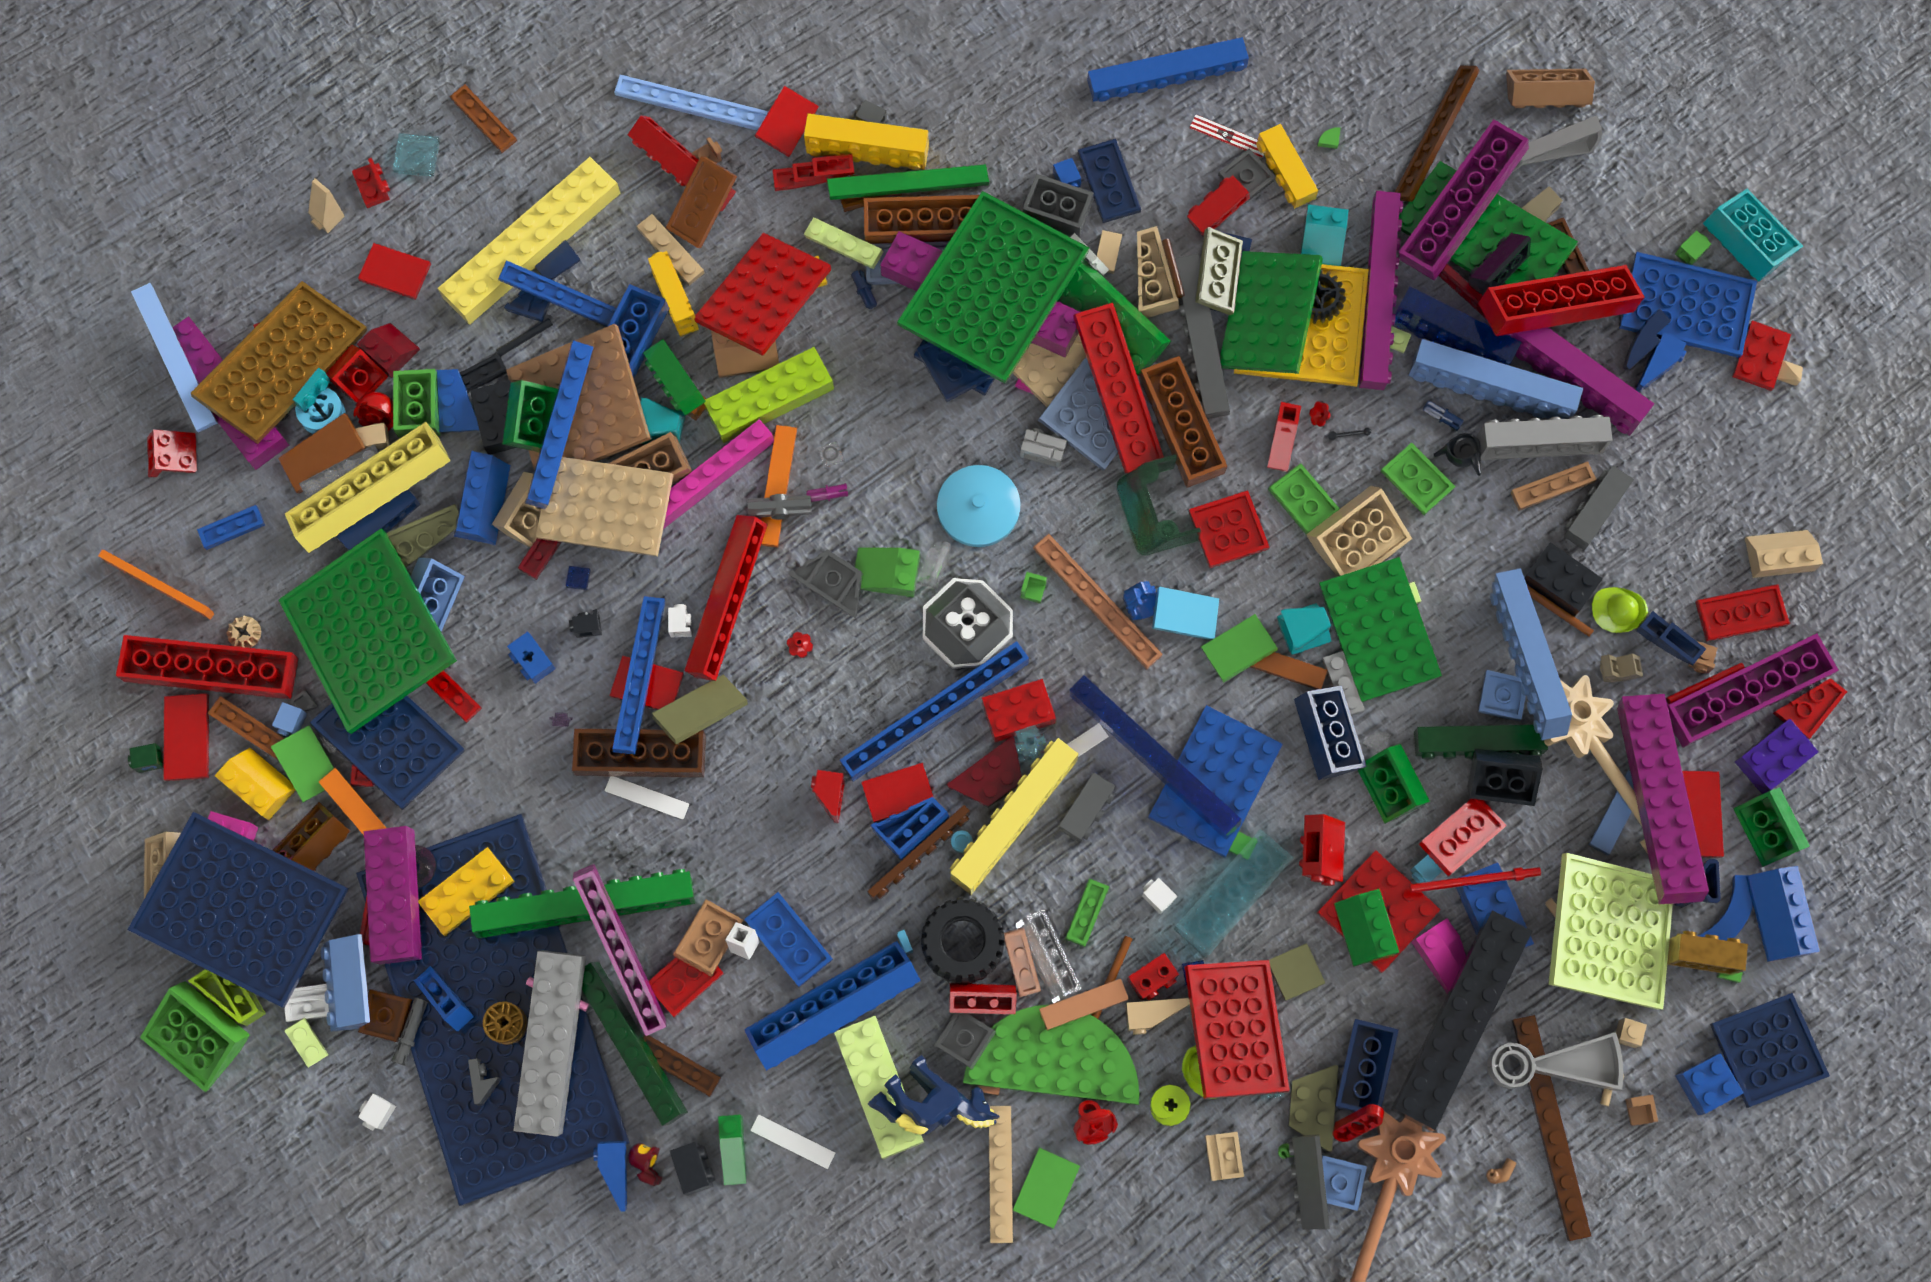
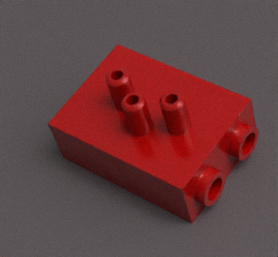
M1325 814L1305 815L1304 836L1300 837V842L1303 844V859L1299 861V866L1302 868V876L1311 878L1310 881L1321 882V885L1334 886L1335 882H1343L1345 822Z

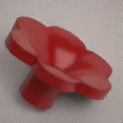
M1317 401L1314 407L1310 409L1309 414L1312 425L1323 427L1330 418L1331 414L1328 411L1329 406L1327 403Z
M795 632L792 638L787 640L790 655H798L800 658L806 657L807 652L813 649L810 635H802L800 632Z

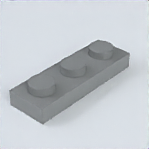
M1343 651L1323 657L1322 661L1325 669H1327L1332 687L1342 686L1351 716L1364 712V706Z

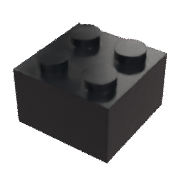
M692 1142L670 1150L684 1195L689 1196L714 1187L712 1181L716 1179L712 1168L707 1167L705 1160L709 1158L705 1146Z

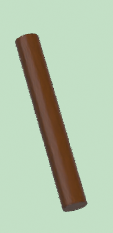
M1169 239L1162 240V245L1177 298H1182L1185 294Z

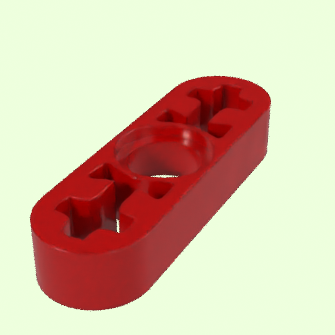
M1369 1104L1338 1120L1334 1124L1333 1137L1341 1142H1349L1378 1127L1383 1122V1108L1375 1104Z

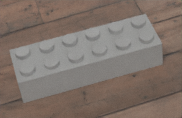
M1593 415L1590 418L1573 416L1569 419L1552 417L1548 420L1531 418L1528 421L1511 419L1507 422L1490 420L1484 423L1476 436L1480 441L1479 451L1481 460L1603 454L1613 441L1610 417H1603L1602 415Z

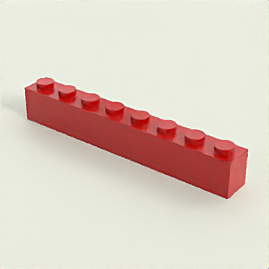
M736 515L684 670L697 679L712 681L717 679L768 526L755 516Z

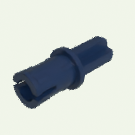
M858 270L854 271L851 274V278L857 287L856 292L861 296L865 307L873 309L877 306V302L871 291L872 286L867 283L863 270H859V272Z
M1430 400L1423 407V411L1438 419L1439 423L1443 422L1456 431L1459 430L1464 421L1450 413L1448 408L1445 410Z

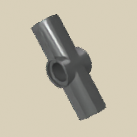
M786 494L771 495L770 498L748 499L747 502L748 516H755L757 518L771 517L772 519L781 520L795 515H812L811 496L807 495L789 497Z

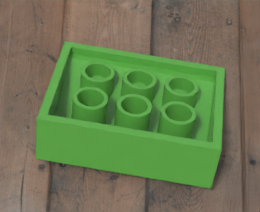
M183 981L168 989L140 1038L206 1092L239 1054L250 1034L190 984Z

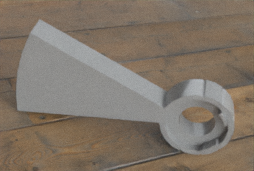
M1597 115L1529 142V149L1512 172L1522 165L1592 153L1602 137V128Z
M1616 1032L1534 1058L1525 1046L1518 1043H1507L1495 1048L1487 1060L1489 1076L1497 1085L1506 1089H1514L1526 1085L1530 1082L1534 1073L1616 1092L1621 1091L1623 1086V1060ZM1507 1055H1512L1520 1061L1521 1069L1516 1076H1510L1503 1068V1060Z

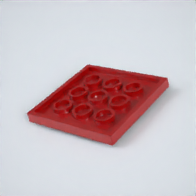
M1375 850L1317 914L1344 938L1334 903L1358 894L1380 889L1399 949V953L1395 956L1370 962L1378 971L1383 973L1441 909L1422 892L1411 893L1409 885L1412 883Z

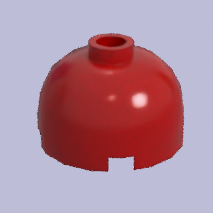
M366 393L356 403L353 415L359 418L358 423L363 427L385 423L389 431L393 427V400L384 393Z

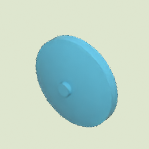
M985 465L964 467L950 475L943 483L937 498L938 518L947 534L957 542L972 547L990 546L1006 538L1017 524L1020 514L1019 493L1012 480L996 468Z

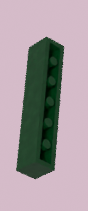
M1534 725L1417 727L1414 731L1415 756H1422V759L1425 760L1434 759L1435 756H1443V759H1454L1456 756H1465L1466 759H1473L1475 749L1529 754L1540 757L1548 750V746L1544 740H1541L1540 734L1535 732Z

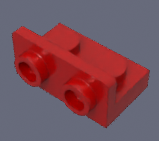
M372 158L368 159L370 164L352 171L367 208L390 200L387 193L390 191L387 181H382L380 176L383 174L380 164H375Z

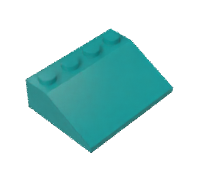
M1745 189L1717 207L1703 222L1707 230L1721 242L1724 248L1731 252L1735 259L1758 282L1771 274L1803 247L1748 189Z

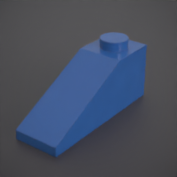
M1663 333L1659 338L1661 342L1655 346L1635 390L1641 392L1672 369L1677 362L1681 363L1686 354V351H1684L1686 342Z
M431 966L414 980L441 1017L457 1032L474 1017Z
M626 1141L599 1142L597 1147H594V1161H598V1168L620 1211L625 1212L627 1210Z

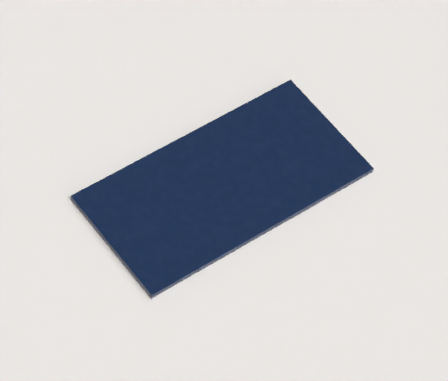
M523 815L513 816L416 851L418 901L487 847L515 881L488 903L497 902V898L500 897L516 899L519 898L520 894L532 893V896L541 895V891L547 890ZM365 869L356 874L366 903ZM419 904L422 959L384 965L393 994L412 999L410 1010L414 998L428 1002L413 1041L415 1044L414 1047H411V1052L459 1206L592 1158L594 1147H597L599 1142L626 1141V1145L630 1144L588 1013L580 1009L563 1134L557 1137L513 1131L527 1031L523 1038L514 1044H500L486 1035L483 1029V1017L487 1009L493 1004L510 1002L521 1008L526 1014L527 1020L529 1019L533 988L526 985L529 977L534 978L537 952L544 950L568 953L559 926L477 938L472 932L471 918L469 917L444 936ZM430 966L474 1016L458 1032L441 1017L414 982ZM508 1021L502 1022V1025L505 1026V1025L508 1024L509 1022H508ZM476 1058L485 1063L487 1076H484V1080L495 1077L501 1078L500 1083L484 1105L481 1106L474 1104L468 1060Z

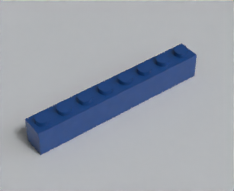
M1243 37L1088 71L1087 82L1093 102H1103L1112 97H1125L1135 92L1144 93L1148 89H1162L1167 85H1179L1194 79L1202 80L1207 76H1220L1230 71L1238 72L1247 68L1249 57Z
M574 340L570 346L525 504L546 509L549 504L593 346Z

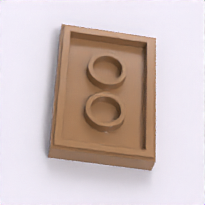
M705 899L673 956L712 976L728 949L726 943L727 936L736 922L742 924L744 920Z

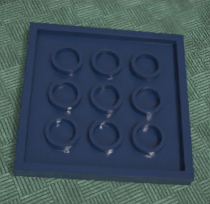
M1793 993L1710 1024L1728 1067L1743 1091L1741 1096L1746 1108L1830 1076Z

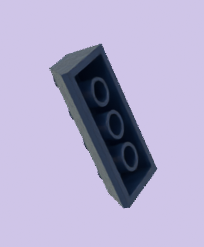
M1342 686L1307 691L1294 699L1318 780L1337 777L1367 767Z
M1358 1019L1354 1020L1336 1101V1109L1353 1113L1369 1104L1382 1107L1399 1029Z

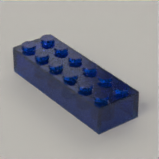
M1409 286L1395 314V325L1400 329H1407L1413 332L1418 338H1425L1431 342L1506 365H1510L1522 343L1507 334L1496 336L1491 326Z

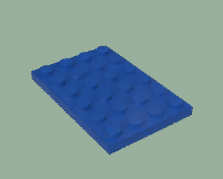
M1636 252L1631 274L1645 298L1633 313L1622 314L1619 329L1637 333L1646 320L1655 311L1661 309L1671 322L1656 334L1658 338L1663 333H1666L1686 342L1688 346L1737 358L1743 355L1757 281Z
M1206 705L1148 818L1226 857L1283 744Z

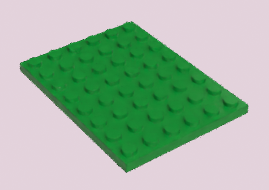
M982 191L897 321V325L1005 384L1089 252V247Z
M382 528L279 599L347 732L351 734L457 661L387 533Z

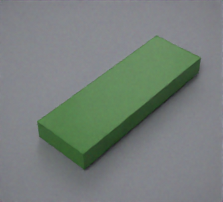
M1089 878L1065 940L1086 947L1110 886Z

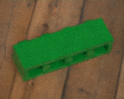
M664 339L643 352L647 358L644 363L651 372L655 370L654 378L659 385L662 383L665 385L662 387V390L668 398L673 397L670 402L677 411L681 409L686 416L706 402Z

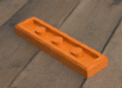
M336 768L319 781L321 786L363 835V831L387 828Z

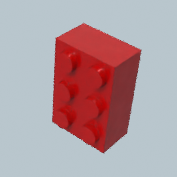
M1043 679L982 697V706L994 743L1056 723V716Z

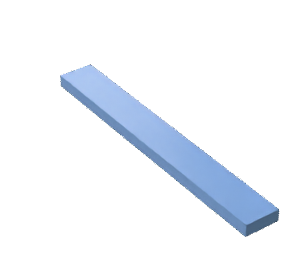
M624 75L619 76L614 91L616 96L757 131L769 112Z
M148 283L131 291L196 431L199 433L218 424L212 411L191 397V392L199 383L151 283Z

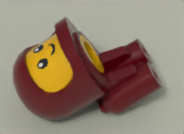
M637 1143L631 1147L628 1153L630 1165L642 1171L637 1174L640 1181L652 1186L660 1185L662 1176L653 1169L660 1149L655 1146L650 1148L643 1143Z

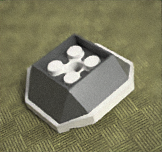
M953 578L923 606V640L952 669L979 667L994 657L1013 638V610L982 580ZM969 617L974 622L971 625H964L962 620Z

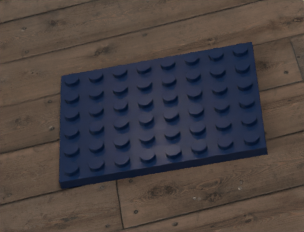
M192 812L127 930L285 1008L349 888Z

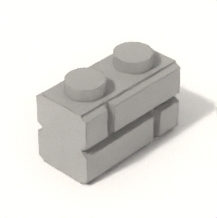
M1038 428L1027 429L1020 457L1060 468L1067 440L1062 439L1057 434H1052V436L1044 434V431Z

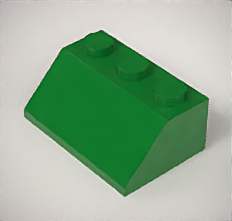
M1401 744L1388 747L1365 761L1367 767L1358 770L1385 824L1430 802Z
M1781 788L1768 791L1733 808L1762 867L1810 847Z
M1380 889L1358 894L1334 903L1353 967L1392 957L1399 953Z

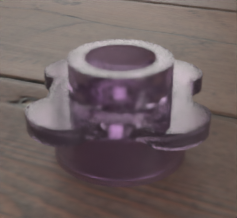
M556 712L555 716L549 717L552 720V726L569 727V721L573 720L572 717H568V713Z

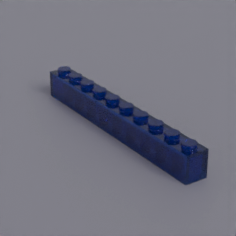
M1085 675L1069 689L1070 697L1225 840L1241 825V818Z

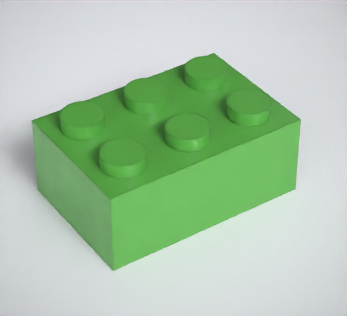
M436 370L393 371V430L398 438H402L425 422L428 423L437 436H440Z

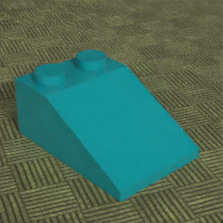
M1308 204L1304 219L1300 254L1321 255L1323 258L1322 264L1341 266L1349 210Z

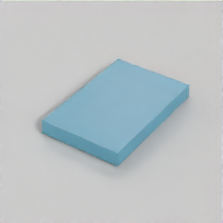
M1158 587L1152 629L1213 640L1216 632L1219 598Z

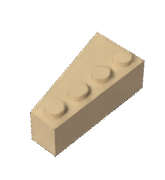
M1157 226L1138 231V310L1146 318L1179 309L1178 298Z

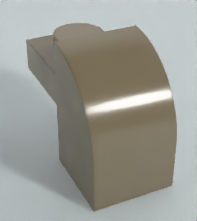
M1633 653L1620 657H1614L1609 654L1601 656L1600 670L1604 682H1620L1643 677L1640 656Z

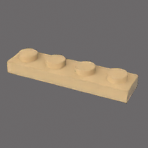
M653 214L637 225L639 232L658 252H668L675 271L689 286L705 274L702 267Z

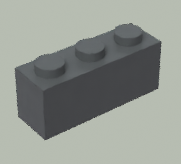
M1093 773L1058 829L1081 843L1083 838L1087 840L1093 831L1091 828L1093 822H1099L1105 813L1102 808L1106 803L1110 805L1116 796V793L1113 792L1116 786L1098 774Z

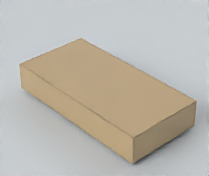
M1102 230L1097 257L1109 269L1107 273L1114 274L1122 234Z

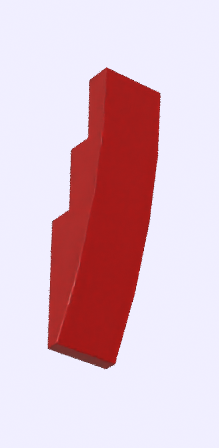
M852 154L812 158V162L792 164V168L773 169L775 191L817 185L827 182V179L842 178L854 174Z

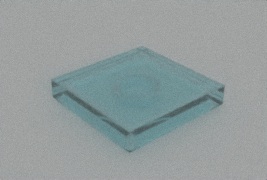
M399 133L393 172L434 177L440 143L439 137Z

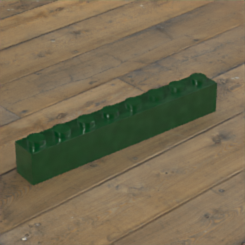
M590 962L584 969L582 990L661 1125H670L687 1114L688 1111L665 1072L658 1064L656 1057L647 1042H645L643 1035L599 962Z

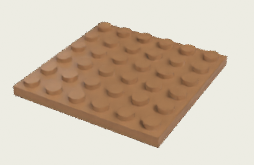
M612 324L575 340L593 346V351L562 457L597 462L650 440V434L618 326ZM572 342L507 369L509 380L511 382L524 380L558 389ZM529 450L535 470L539 452Z

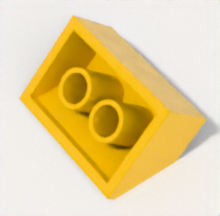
M248 748L229 759L215 774L216 778L267 820H270L296 791L290 780L252 748Z

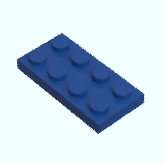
M779 892L744 919L752 929H755L759 939L798 987H801L833 960Z

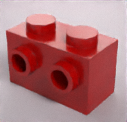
M1163 953L1130 975L1127 980L1141 1001L1146 998L1150 1001L1159 995V989L1164 986L1168 989L1177 983L1175 978L1179 976V973L1166 954Z

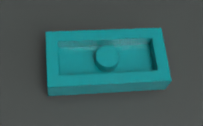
M318 368L292 399L302 411L305 412L308 407H311L321 391L328 387L330 379L325 371Z

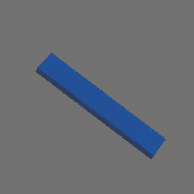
M507 260L498 278L503 283L605 327H608L617 309Z

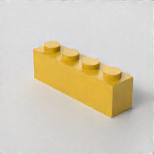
M1279 124L1259 133L1256 143L1257 148L1266 157L1268 168L1275 173V180L1278 186H1282L1287 202L1291 203L1295 209L1315 200L1318 189L1282 125Z

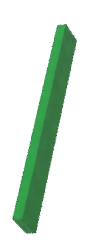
M986 164L827 179L830 200L989 185Z

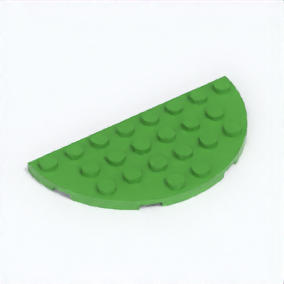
M1049 1005L1033 1006L1016 1011V1014L1006 1016L991 1027L996 1031L995 1035L974 1068L966 1067L963 1084L1139 1105V1084L1136 1069L1131 1056L1119 1037L1107 1025L1092 1015H1087L1047 1031L1039 1009Z

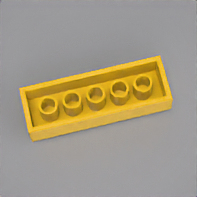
M808 114L804 140L806 153L811 156L852 154L853 162L865 161L873 165L886 164L894 168H899L900 166L908 167L915 171L925 170L929 150L928 130Z

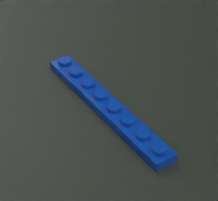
M646 596L643 598L612 748L613 752L635 755L665 607L664 598Z

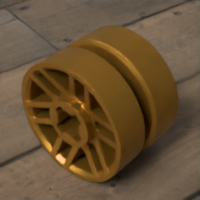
M510 1002L495 1003L484 1014L483 1029L486 1035L500 1044H514L521 1040L527 1031L528 1020L526 1014L521 1008ZM505 1021H508V1022H509V1023L506 1024L505 1026L502 1025V1022H505Z

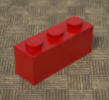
M1233 175L1230 178L1226 177L1220 182L1218 189L1214 192L1210 191L1204 197V201L1199 206L1195 205L1189 210V215H1187L1188 221L1204 237L1206 228L1216 229L1250 199V194Z
M950 983L949 1013L1016 1014V986Z

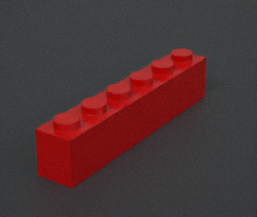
M641 115L628 133V136L633 139L632 143L640 149L643 148L650 159L653 161L657 160L665 172L672 173L676 177L675 181L686 186L699 159L653 119ZM732 188L720 211L725 209L736 193Z

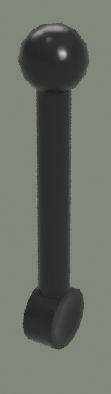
M1365 428L1364 430L1343 433L1331 431L1328 434V438L1335 440L1336 437L1360 434L1368 436L1371 434V429Z

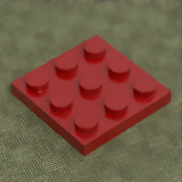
M1248 490L1191 508L1188 511L1209 568L1269 550L1268 541Z

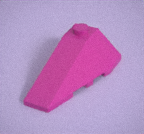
M1446 918L1411 943L1448 994L1466 958L1460 935L1448 918Z

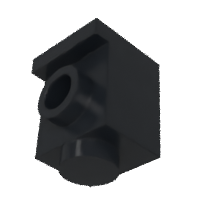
M593 610V614L582 612L572 617V620H569L570 632H574L576 638L602 635L598 610Z

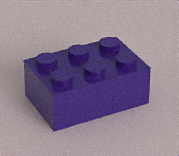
M1788 719L1738 758L1735 763L1760 793L1764 794L1771 791L1819 751L1795 723Z

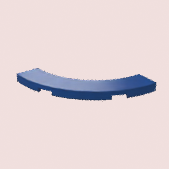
M1748 875L1733 876L1732 894L1727 910L1717 923L1698 936L1705 937L1706 934L1719 936V940L1727 941V938H1735L1744 927L1753 908L1746 879Z

